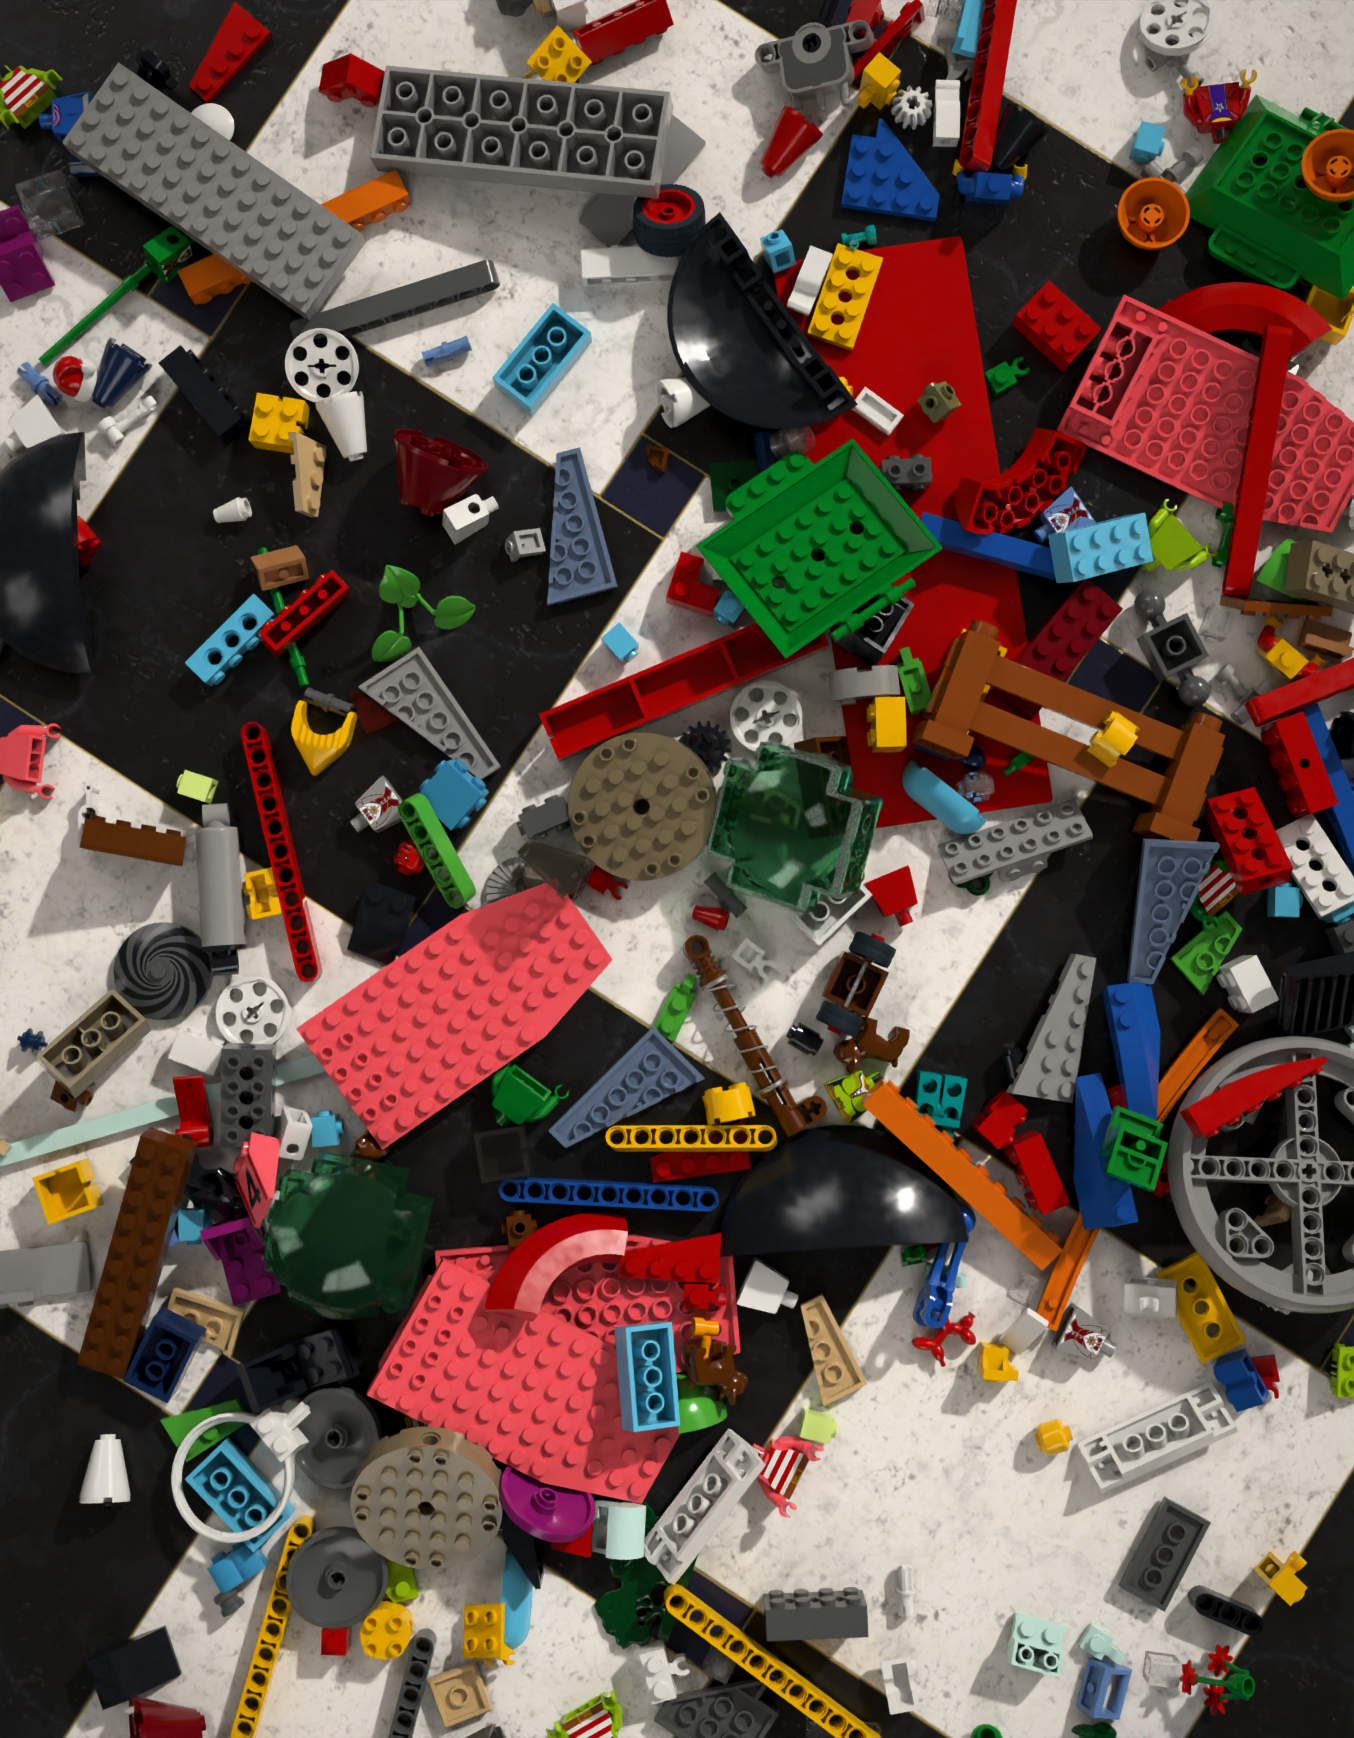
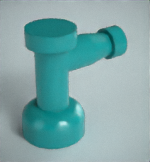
M867 226L865 232L850 235L842 233V245H849L851 249H857L861 242H867L868 245H876L875 226Z

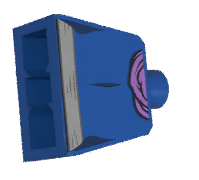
M83 92L53 99L51 102L52 114L39 115L41 129H52L58 141L63 142L93 99L91 93Z

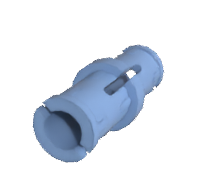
M466 335L449 343L444 341L441 343V346L423 351L422 356L426 361V366L429 367L446 359L448 361L453 360L452 357L472 351Z
M28 362L21 365L26 371H23L20 367L18 368L17 374L31 385V390L36 394L39 393L51 407L59 404L52 396L60 402L62 401L63 396L49 384V380L45 376H41Z

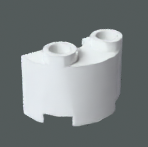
M909 1656L881 1661L882 1678L890 1715L920 1710L919 1702L923 1701L920 1685L915 1686L913 1675H918L915 1659H910Z

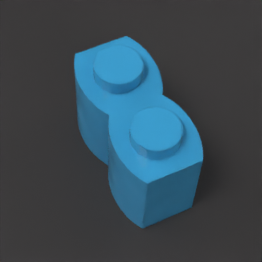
M237 1542L232 1545L233 1550L226 1554L223 1550L210 1559L212 1563L208 1566L207 1570L222 1595L267 1566L269 1562L260 1547L253 1553L244 1542Z

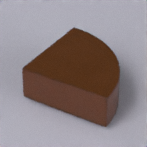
M646 444L648 462L655 470L665 474L670 448Z

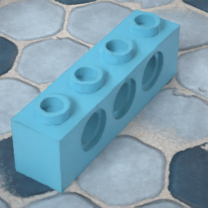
M253 593L185 664L209 686L219 684L226 676L224 673L230 667L237 666L243 659L242 655L248 649L252 650L259 644L261 627L268 621L272 622L278 616ZM255 619V628L252 630H247V622L249 620ZM235 636L239 637L238 645L229 647L230 639ZM221 654V662L213 665V656Z

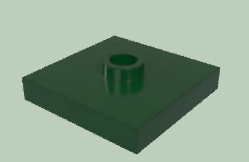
M756 459L709 463L713 513L727 512L726 499L728 495L759 475Z

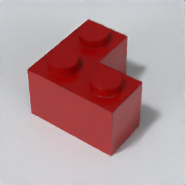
M350 53L323 64L319 92L327 96L332 102L338 103L353 97L361 101L363 106L372 108L380 103L385 71Z
M681 551L666 596V603L712 617L720 589L698 582L704 566V558Z
M1001 1089L970 1126L992 1146L998 1149L1002 1146L1006 1148L1014 1139L1013 1134L1016 1130L1013 1127L1017 1128L1025 1121V1113L1028 1110L1006 1090Z

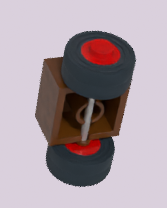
M857 931L849 946V950L862 957V959L845 951L841 952L821 995L840 1004V1007L828 1001H823L816 1015L818 1021L828 1025L827 1030L838 1035L843 1032L852 1037L857 1036L863 1019L849 1012V1010L868 1017L889 972L871 963L873 962L888 968L896 953L894 947L884 943V938L873 933L870 936Z

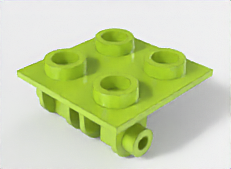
M1335 1344V1348H1332V1361L1337 1363H1331V1366L1337 1368V1370L1331 1371L1333 1376H1331L1330 1389L1333 1390L1332 1394L1336 1395L1337 1398L1354 1397V1346L1345 1347L1344 1344Z

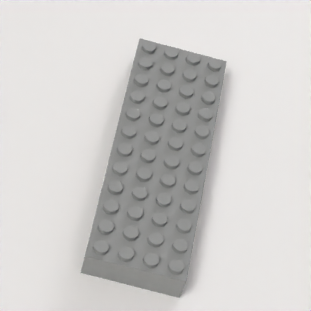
M119 62L62 142L73 156L309 321L319 310L365 244L362 233Z
M386 66L370 159L377 171L384 172L397 170L398 173L658 199L673 103L670 92Z

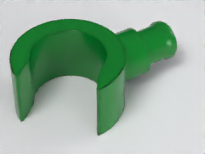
M1022 752L1012 759L1008 767L1002 771L1008 776L1010 773L1023 768L1035 757Z

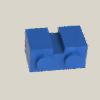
M1246 1349L1218 1358L1213 1367L1214 1375L1218 1382L1226 1386V1398L1230 1404H1233L1236 1412L1265 1403L1269 1392Z

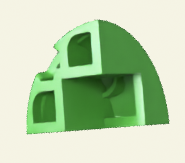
M1286 539L1271 555L1256 580L1310 604L1311 600L1284 592L1291 544L1297 543L1292 539Z
M676 1373L681 1425L678 1426L679 1434L707 1428L726 1419L727 1410L723 1399L717 1400V1390L712 1385H695L691 1389L688 1387L689 1379L687 1373Z

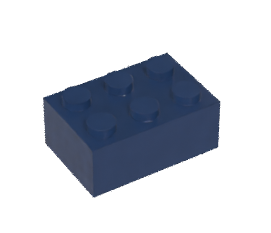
M162 1307L152 1318L123 1381L168 1404L178 1391L207 1329Z

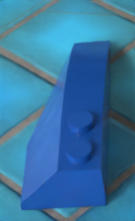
M1125 983L1107 986L1102 991V997L1126 1109L1157 1121L1161 1031L1151 984Z
M1100 1072L1075 1077L1073 1182L1084 1229L1116 1227L1138 1222L1130 1184L1103 1173L1108 1157L1100 1154L1112 1111Z

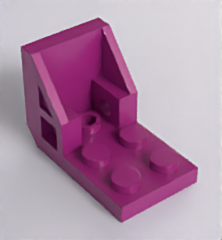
M248 1214L246 1217L240 1216L233 1218L231 1221L226 1220L212 1224L200 1231L202 1241L214 1259L222 1261L233 1306L283 1291L264 1219L260 1228L254 1227Z

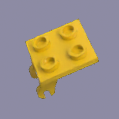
M557 25L525 62L530 69L522 78L529 79L537 73L542 80L575 83L592 61Z
M505 1603L464 1605L463 1658L482 1660L487 1666H494L496 1664V1661H492L491 1658L502 1660L506 1666H511L515 1663V1660L509 1659L510 1655H515L514 1650L504 1643Z

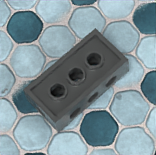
M226 1043L221 1049L220 1147H241L243 1141H248L251 1132L275 1138L276 1044ZM244 1067H250L254 1075L245 1073ZM243 1091L252 1093L254 1099L246 1098ZM243 1116L251 1117L253 1123H247Z

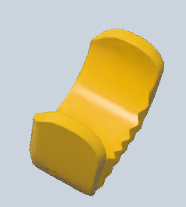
M299 700L292 720L291 733L295 745L311 774L317 776L346 752L353 737L357 714L349 712L340 729L332 734L319 735L313 733L308 725L307 702Z

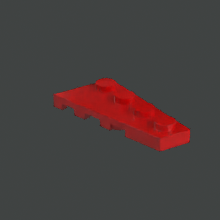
M913 0L912 3L910 1L907 2L900 10L901 15L895 21L891 20L884 27L883 34L878 40L874 39L873 45L865 50L866 53L860 59L856 58L853 61L854 80L852 83L855 86L861 82L865 67L879 52L883 56H888L894 50L899 38L904 40L911 34V28L915 22L920 25L925 20L923 3L919 0Z
M234 2L189 85L191 91L206 104L212 103L272 37L271 32L238 3Z
M744 1119L731 1125H745ZM720 1133L712 1134L710 1142L712 1144H719L723 1139V1135ZM738 1133L734 1141L737 1144L745 1143L747 1141L746 1134ZM698 1138L687 1142V1144H694ZM748 1151L662 1152L650 1157L653 1183L751 1169Z
M722 1233L625 1250V1255L620 1260L619 1277L718 1284Z

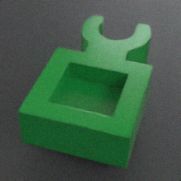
M1023 357L1016 358L1010 367L1005 361L984 373L985 379L995 396L1016 385L1018 381L1015 377L1022 378L1030 371L1029 367L1025 370H1020L1017 367L1024 360Z
M923 1245L905 1248L904 1252L900 1254L902 1267L926 1262L927 1254L925 1247L923 1248Z

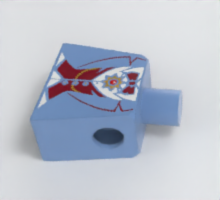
M1071 486L1039 516L1042 526L1034 531V535L1040 543H1043L1048 539L1049 534L1096 522Z

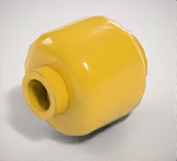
M1059 1419L1039 1424L1037 1431L1034 1432L1040 1452L1044 1451L1048 1456L1068 1451L1070 1447L1069 1441L1073 1440L1069 1425L1064 1426Z

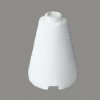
M686 377L662 379L655 385L658 406L663 405L665 412L661 413L670 428L678 427L711 406L695 391Z
M362 391L333 396L329 400L330 403H325L324 400L316 402V409L343 458H349L350 462L363 459V454L367 452Z
M116 1434L100 1435V1440L94 1441L79 1496V1503L130 1501L131 1493L121 1439H116Z

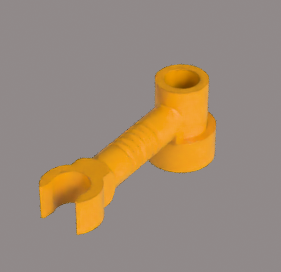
M693 1317L691 1321L692 1338H701L700 1347L706 1348V1354L704 1355V1359L709 1357L711 1337L718 1336L719 1322Z

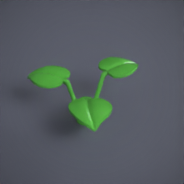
M386 565L379 585V594L385 602L397 603L399 608V632L397 634L389 630L382 633L376 639L371 654L373 660L376 662H394L410 652L411 641L408 637L403 636V607L411 608L419 601L432 615H436L434 623L437 627L441 629H454L463 625L471 618L475 611V605L463 597L449 596L442 599L437 605V610H434L418 593L420 582L414 574L399 567Z

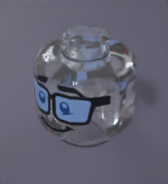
M984 770L965 772L961 776V782H957V792L970 803L988 801L991 794H994L993 778L991 775H987Z

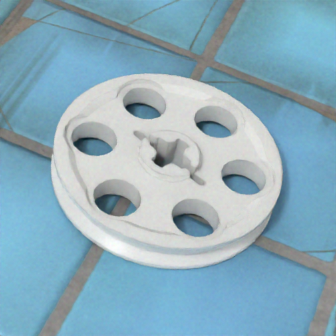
M1152 0L1144 8L1140 17V37L1143 43L1156 53L1167 56L1189 54L1202 47L1210 38L1214 22L1213 10L1206 0ZM1178 2H1185L1187 4L1182 8L1175 6ZM1154 10H1162L1164 12L1161 15L1152 14ZM1196 13H1203L1206 16L1204 18L1198 19L1195 18L1193 15ZM1152 28L1159 30L1157 34H1149L1147 31ZM1192 32H1199L1202 34L1200 37L1197 38L1189 36V34ZM1168 40L1178 41L1176 45L1166 44Z
M315 328L301 333L290 344L285 357V371L291 386L299 395L312 402L324 400L325 403H330L331 397L351 391L358 377L359 361L354 347L343 335L331 329ZM321 333L327 337L328 342L324 348H318L314 344L315 335ZM298 346L305 348L307 351V357L303 361H299L293 356V351ZM339 346L348 348L349 357L346 360L337 358L336 349ZM320 359H324V363L329 365L335 364L336 367L326 368L325 373H321L319 368L308 367V365H315L320 362ZM303 371L308 375L309 381L306 385L300 386L296 383L295 375L297 372ZM340 371H347L350 374L351 381L349 384L342 385L338 382L337 375ZM324 383L330 387L331 392L328 397L323 398L317 394L319 384Z
M773 681L755 682L742 689L732 703L729 716L730 727L736 740L744 748L758 754H773L787 748L798 736L803 718L801 705L795 694L786 686ZM753 689L762 691L763 699L760 702H754L750 699L749 694ZM777 692L785 693L787 695V702L783 705L776 704L773 699L774 694ZM739 708L746 709L749 713L748 719L738 721L735 717V711ZM764 711L766 714L779 712L770 718L769 724H766L765 721H758L753 724L754 721L762 717V712ZM793 714L797 719L796 725L793 727L785 726L783 723L784 716ZM753 730L758 734V741L756 743L750 744L745 741L744 735L747 731ZM773 733H778L782 737V743L777 747L770 745L768 741L769 736Z
M247 976L235 980L223 990L216 1006L218 1028L230 1043H244L241 1040V1033L248 1029L253 1033V1040L249 1044H274L285 1034L291 1020V1005L285 991L276 982L261 976ZM258 982L266 985L267 990L263 996H258L254 993V986ZM236 988L240 989L243 993V998L238 1003L233 1002L230 998L231 991ZM276 999L281 1000L284 1004L282 1012L278 1014L274 1013L271 1009V1003ZM259 1007L257 1011L258 1018L252 1017L247 1019L250 1015L248 1009ZM228 1012H232L236 1016V1023L233 1026H227L224 1023V1015ZM268 1023H273L277 1027V1033L273 1037H268L264 1032V1028Z

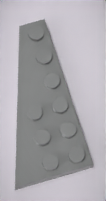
M417 647L358 686L359 689L451 759L462 761L468 767L467 771L475 777L483 780L501 768L420 647Z
M1070 954L1059 978L1060 984L1055 995L1052 994L1048 1001L1050 1006L1046 1014L1041 1016L1027 1046L1028 1053L1023 1064H1019L1016 1070L1018 1075L1013 1085H1009L1008 1093L1073 1103L1075 1077L1078 1074L1096 958Z

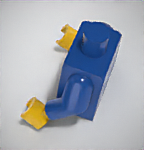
M955 159L952 173L956 176L959 192L965 195L964 202L1010 205L1011 198L1018 199L1023 194L1024 181L1027 177V164L1024 167H1016V164H1014L1012 175L977 172L968 176L967 169L960 166L958 159Z

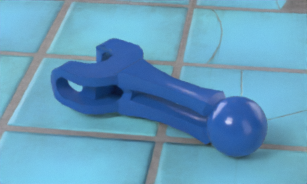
M959 1204L969 1240L968 1234L975 1227L976 1217L970 1207ZM967 1242L955 1243L943 1281H940V1276L950 1243L939 1244L935 1259L924 1280V1286L919 1292L913 1310V1319L920 1326L940 1328L947 1322L952 1306V1293L955 1290L958 1267Z

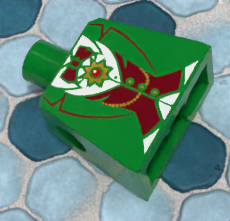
M170 226L143 245L149 267L167 285L178 274V270L183 269L193 259L191 245L196 241L183 232L180 233L174 226Z

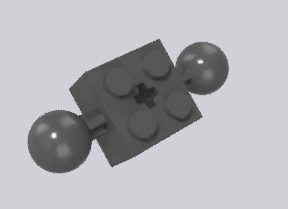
M1153 589L1140 592L1134 600L1135 613L1141 619L1150 621L1153 630L1141 635L1136 640L1157 681L1160 682L1177 674L1181 681L1178 688L1180 700L1190 707L1201 706L1209 698L1210 686L1204 678L1194 676L1190 666L1204 660L1209 655L1187 613L1167 622L1163 615L1166 606L1163 595ZM1174 645L1176 649L1171 651L1169 646Z

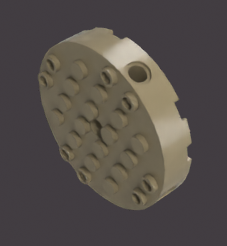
M645 732L629 733L614 737L593 750L578 768L571 784L568 800L570 825L577 843L587 857L601 869L612 875L637 881L660 879L674 874L692 863L711 839L718 811L716 787L708 768L700 757L683 743L673 738ZM642 799L647 800L650 808L647 813H642L638 809V804Z
M412 1427L400 1430V1434L389 1438L385 1436L371 1447L367 1455L362 1458L357 1469L350 1497V1511L358 1533L377 1553L409 1568L438 1570L470 1561L481 1554L492 1543L502 1521L503 1507L499 1501L502 1471L493 1462V1456L479 1443L475 1445L464 1439L465 1435L445 1428Z

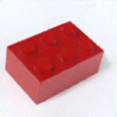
M1050 280L1016 314L1011 323L1014 328L1063 373L1091 345L1102 330L1099 325Z
M1029 1130L1015 1136L1013 1141L1004 1148V1152L1009 1162H1013L1017 1169L1014 1171V1175L1018 1184H1022L1026 1190L1023 1196L1028 1207H1032L1033 1211L1045 1215L1071 1204L1041 1134Z

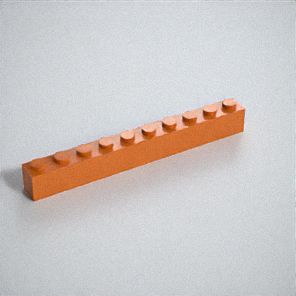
M393 170L320 205L360 232L368 224L373 222L379 223L386 216L394 212H403L412 203L397 170ZM214 254L178 270L189 297L195 305L207 303L212 297L220 293H229L237 285L252 282Z
M881 1078L861 1098L862 1105L1043 1271L1063 1251L1059 1243L1061 1238L1053 1230L1047 1231L1042 1227L1044 1223L1036 1214L1032 1213L1029 1215L1024 1210L1026 1206L1016 1196L1012 1199L1006 1193L1008 1189L999 1180L994 1182L988 1177L990 1173L983 1165L979 1163L976 1166L970 1160L972 1156L963 1147L958 1149L953 1144L954 1139L946 1131L940 1132L934 1127L936 1123L929 1115L925 1114L922 1116L917 1111L918 1106L909 1097L904 1099L899 1094L900 1089L892 1081L886 1082Z

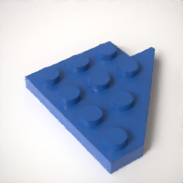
M879 118L876 138L852 134L841 207L935 222L940 194L885 121Z

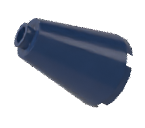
M112 337L106 343L97 371L96 385L92 393L94 397L92 401L104 409L106 406L113 407L153 366L151 363L144 364L146 358L123 343L121 346L114 344L116 339Z

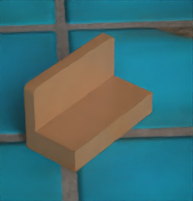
M296 545L251 557V562L256 568L262 591L309 579L306 558Z
M1310 619L1304 621L1297 647L1316 653L1321 652L1322 655L1341 661L1351 658L1354 650L1353 647L1349 646L1352 638L1351 632Z

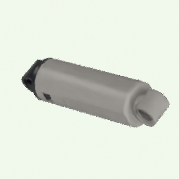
M228 803L202 805L204 828L195 831L200 900L199 915L202 936L201 947L202 952H212L213 976L239 974L237 950L247 949L239 832L237 827L230 826Z

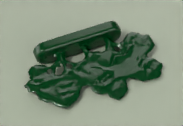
M643 1501L641 1505H646V1537L664 1512L656 1517L653 1509L646 1501ZM603 1554L605 1559L611 1563L609 1568L612 1576L620 1579L622 1583L621 1588L604 1593L594 1604L598 1616L602 1619V1626L606 1633L615 1636L616 1644L621 1646L622 1649H626L631 1644L644 1646L652 1638L648 1622L653 1617L659 1615L662 1621L657 1637L668 1642L676 1617L668 1612L666 1606L660 1607L655 1605L652 1599V1592L657 1585L661 1584L668 1587L672 1584L668 1583L656 1565L649 1563L645 1555L638 1559L619 1560L606 1558V1555ZM698 1555L676 1584L683 1586L685 1589L687 1588ZM674 1596L671 1598L670 1602L675 1604L679 1603L682 1600V1597ZM646 1598L651 1601V1605L645 1603ZM642 1608L652 1610L651 1612L647 1611V1616L638 1617L636 1614ZM644 1620L645 1624L640 1626L638 1622Z

